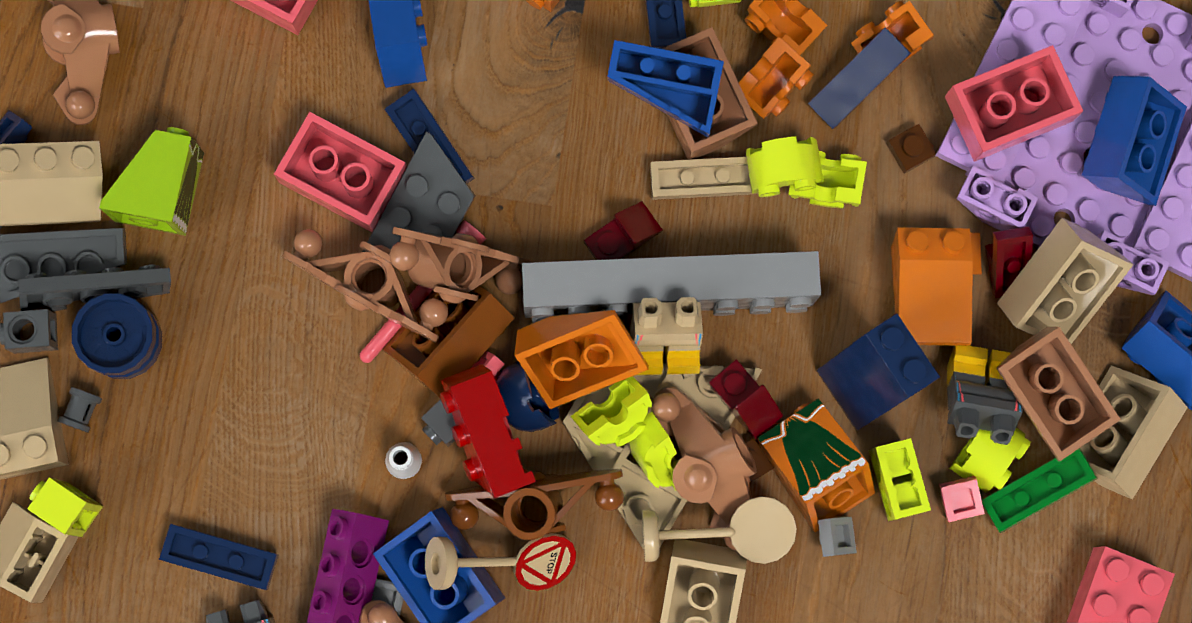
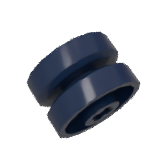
M103 294L89 300L78 311L72 325V344L77 357L90 369L113 379H131L145 373L157 361L162 349V330L157 318L137 300L123 294ZM121 335L119 340L113 341L114 336Z

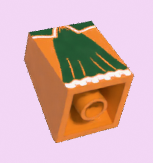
M819 398L810 404L806 403L799 406L792 416L781 423L773 424L757 438L761 449L774 467V472L814 532L819 530L818 520L838 518L875 494L869 463Z

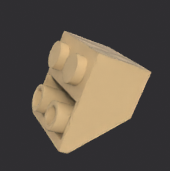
M12 502L0 524V586L31 603H42L75 545L78 536L63 534L28 509Z

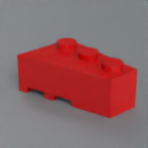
M480 364L442 379L441 383L444 392L440 393L441 402L447 414L452 413L456 425L451 427L457 446L464 448L467 459L463 461V467L468 479L478 483L493 498H498L536 482L533 472H528L523 468L518 450L523 447L519 437L513 438L506 417L509 416L492 371Z

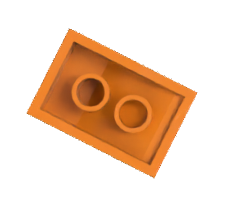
M898 227L891 246L895 314L899 315L918 345L970 346L972 343L973 256L970 228Z
M615 310L550 316L517 330L514 356L550 409L649 370L648 363Z

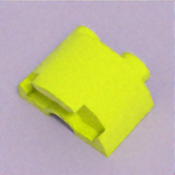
M796 137L778 138L762 142V148H748L746 150L752 194L758 193L759 197L780 194V187L794 185L795 191L811 190L816 188V183L823 182L817 140L813 137L798 142Z
M819 151L823 182L816 183V188L806 191H795L794 185H790L789 195L792 198H809V204L843 208L844 203L858 207L861 202L867 162L861 161L862 158L853 154H841L840 160L826 159L825 152Z
M633 376L610 386V395L605 402L594 404L590 401L570 416L585 435L596 445L600 446V443H615L617 447L623 446L634 440L645 428L646 424L643 421L648 413V407L652 408V402L649 393Z
M651 411L643 421L646 424L643 431L634 440L629 442L631 454L648 480L656 488H659V486H672L676 491L673 483V470L679 461L674 457L677 452L669 435Z
M1016 428L1009 444H998L990 439V431L979 429L976 437L969 439L949 469L962 478L975 476L979 489L985 493L991 490L993 486L1000 490L1012 474L1008 467L1015 457L1017 459L1022 458L1029 448L1031 441L1025 438L1026 434Z

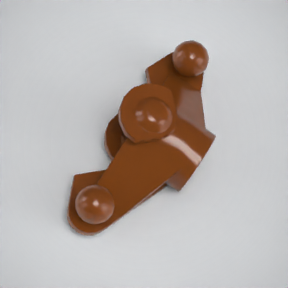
M622 469L593 470L565 475L543 474L540 471H532L536 482L500 496L508 497L504 507L490 499L493 497L481 486L445 493L446 501H455V505L450 512V519L456 528L460 530L473 528L479 520V512L476 508L478 507L507 527L515 537L523 540H535L543 537L545 534L565 531V523L558 521L594 483L600 482V486L595 492V501L601 509L605 511L617 510L624 501L622 489L614 482V479L623 477ZM583 485L563 506V500L558 490ZM524 496H535L545 504L548 511L545 520L532 521L523 514L521 507Z

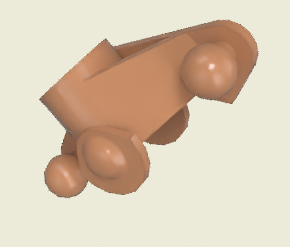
M47 0L54 7L45 13L41 22L43 46L53 61L66 66L67 77L54 92L53 97L71 123L86 125L91 123L97 114L109 54L120 53L112 5H101L98 0Z
M393 227L392 234L401 236L400 242H397L389 252L392 265L401 271L408 270L409 276L414 283L422 287L434 289V292H438L441 299L449 303L458 304L466 299L478 301L479 296L469 292L495 274H497L495 279L498 290L506 295L516 294L523 286V276L521 271H519L520 265L531 262V260L480 245L473 236L458 233L450 238Z
M305 229L295 236L294 254L284 251L281 257L343 294L346 303L350 307L358 311L370 309L436 343L439 336L431 331L434 327L442 325L447 320L448 308L440 299H428L420 307L419 317L421 321L418 323L404 284V279L400 271L390 261L389 252L391 249L384 245L373 246L362 241L359 247L367 252L306 262L309 257L316 256L321 251L322 238L315 230ZM374 269H383L386 279L380 290L372 293L362 291L364 277ZM345 270L344 283L324 272ZM400 301L405 316L389 308Z
M675 387L662 388L653 399L652 411L667 434L675 437L682 456L673 470L675 489L682 498L691 503L702 504L708 502L715 511L710 528L730 527L731 518L736 509L748 499L753 498L750 476L757 473V468L752 454L744 439L734 427L728 430L723 428ZM722 537L725 544L731 550L737 551L732 545L731 537Z

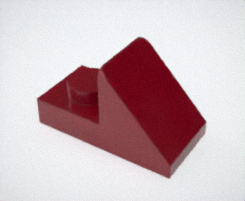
M643 201L614 214L611 222L584 239L583 243L595 260L623 259L661 233L663 229Z
M1029 227L993 232V244L985 246L995 298L1003 296L1032 258L1033 233Z
M737 359L708 383L711 389L755 440L783 417L764 385L759 386Z

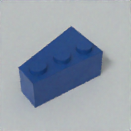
M368 0L375 47L385 88L427 81L422 47L428 46L424 24H417V17H423L420 0Z
M614 40L607 79L610 83L708 137L710 135L724 61Z

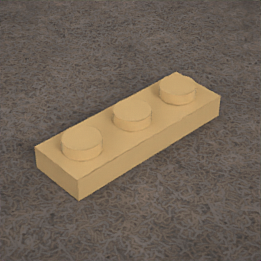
M746 157L650 162L652 200L752 194Z

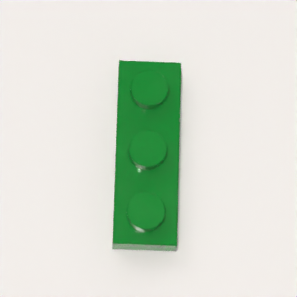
M1079 448L1063 460L1057 461L1055 458L984 498L982 504L999 533H1003L1092 483L1098 477Z

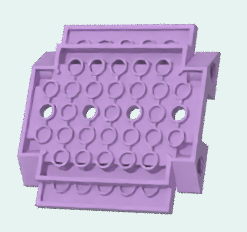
M1011 0L974 77L1053 45L1083 112L1071 123L975 162L953 118L935 156L966 171L965 175L967 178L956 199L979 220L1000 231L1029 227L1033 233V247L1036 249L1041 246L1056 226L1054 223L1055 213L1060 211L1067 213L1071 218V222L1089 230L1131 261L1133 264L1132 268L1117 287L1155 295L1167 270L1192 282V15L1162 0ZM1150 27L1155 29L1159 34L1158 43L1150 44L1146 42L1142 36L1143 28ZM1113 76L1151 77L1187 106L1156 206L1147 205L1101 190L1082 176L1085 162L1084 152L1090 150L1095 135V128L1099 122L1105 97L1109 91Z

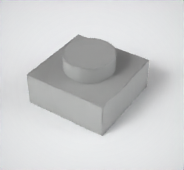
M852 517L818 520L819 541L822 546L823 557L857 553Z

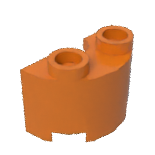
M754 0L748 6L749 15L744 19L750 29L758 34L762 32L771 41L770 46L780 37L799 55L828 26L811 8L805 7L798 0Z
M900 0L884 12L887 18L882 23L876 26L872 21L860 28L855 33L858 38L851 42V44L859 54L886 27L911 52L902 62L904 63L922 49L921 45L932 40L934 35L910 0L905 4Z
M778 37L762 55L758 63L740 80L739 85L749 106L763 119L771 113L778 117L791 102L787 96L795 87L802 90L813 78L814 74L810 71L811 65L783 39Z

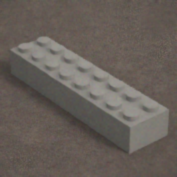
M818 251L522 263L525 318L532 317L533 323L550 316L615 310L620 320L626 319V314L633 313V303H641L643 298H657L661 302H677L681 297H694L697 302H700L701 311L713 310V315L715 316L734 315L736 309H749L750 314L771 313V308L785 307L786 313L806 312L807 307L812 306L821 296Z

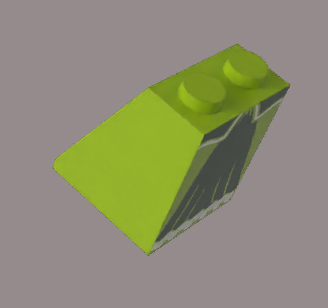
M168 127L167 132L155 130L103 197L99 209L116 223L186 236L204 152L186 130L175 127Z

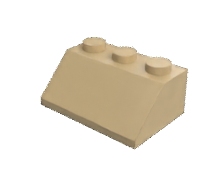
M99 141L0 144V226L100 222L101 209H99L102 200L103 173Z
M1061 218L997 304L1016 328L1035 335L1046 327H1060L1072 344L1132 268L1133 264L1089 230Z
M1111 365L1099 387L1121 420L1080 447L1098 477L1094 482L1133 500L1188 407L1171 387Z

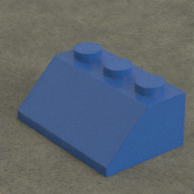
M1113 76L1109 91L1105 97L1099 122L1095 128V135L1089 154L1084 162L1082 176L1101 190L1147 205L1156 206L1187 106L1151 77Z
M1165 291L1132 329L1121 349L1127 353L1131 361L1142 365L1153 374L1158 383L1171 387L1183 400L1184 404L1192 410V311L1168 291Z
M443 507L429 512L373 553L420 623H472L505 599V596L485 567H459L453 585L446 590H433L429 585L425 571V554L428 543L433 537L449 538L456 548L458 558H478L458 528L452 524L449 515Z

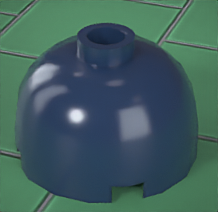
M518 361L506 367L499 374L496 383L509 413V416L506 417L510 426L520 431L535 432L557 423L554 420L559 418V406L552 409L548 407Z

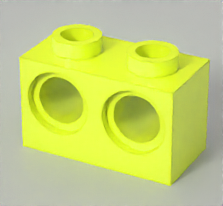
M911 438L869 450L888 521L931 511Z
M49 477L46 482L41 481L30 495L32 503L27 509L63 534L82 537L103 506L70 483Z

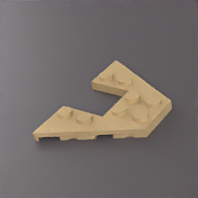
M663 364L662 375L633 376L649 393L651 402H653L656 393L662 388L675 387L726 430L729 429L735 418L733 413L708 385L726 367L715 365L700 366V374H667L666 364ZM745 368L755 381L762 371L760 368ZM612 385L577 398L563 420V424L592 470L622 469L623 477L614 479L615 484L619 485L624 493V501L618 508V511L644 550L642 510H653L657 513L659 531L670 530L687 500L682 498L672 486H659V488H656L648 480L641 467L627 460L626 458L631 452L629 442L619 447L615 443H600V446L596 445L570 417L590 401L594 404L605 402L610 395L609 387ZM648 407V413H650L652 408ZM659 540V548L664 540Z

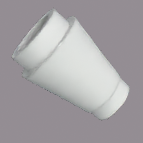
M402 442L395 444L389 449L386 454L385 464L387 470L394 477L407 479L413 477L419 471L422 457L420 451L414 445ZM399 452L402 454L405 452L408 455V460L403 465L396 464L395 456Z

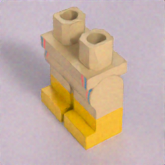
M681 297L677 302H661L657 298H643L641 303H633V315L629 334L649 365V370L637 375H662L664 346L667 374H700V346L703 337L700 302H697L694 297Z

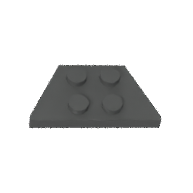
M425 133L367 243L373 246L384 245L392 249L401 239V236L392 234L393 227L450 238L455 235L476 195L458 173V169L444 153L432 133Z

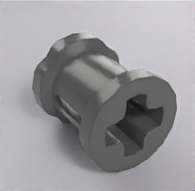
M71 387L69 392L72 395L64 416H59L57 422L89 433L90 427L88 423L96 404H100L102 398Z

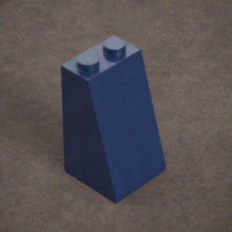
M895 314L864 334L816 370L856 431L940 378L898 314Z

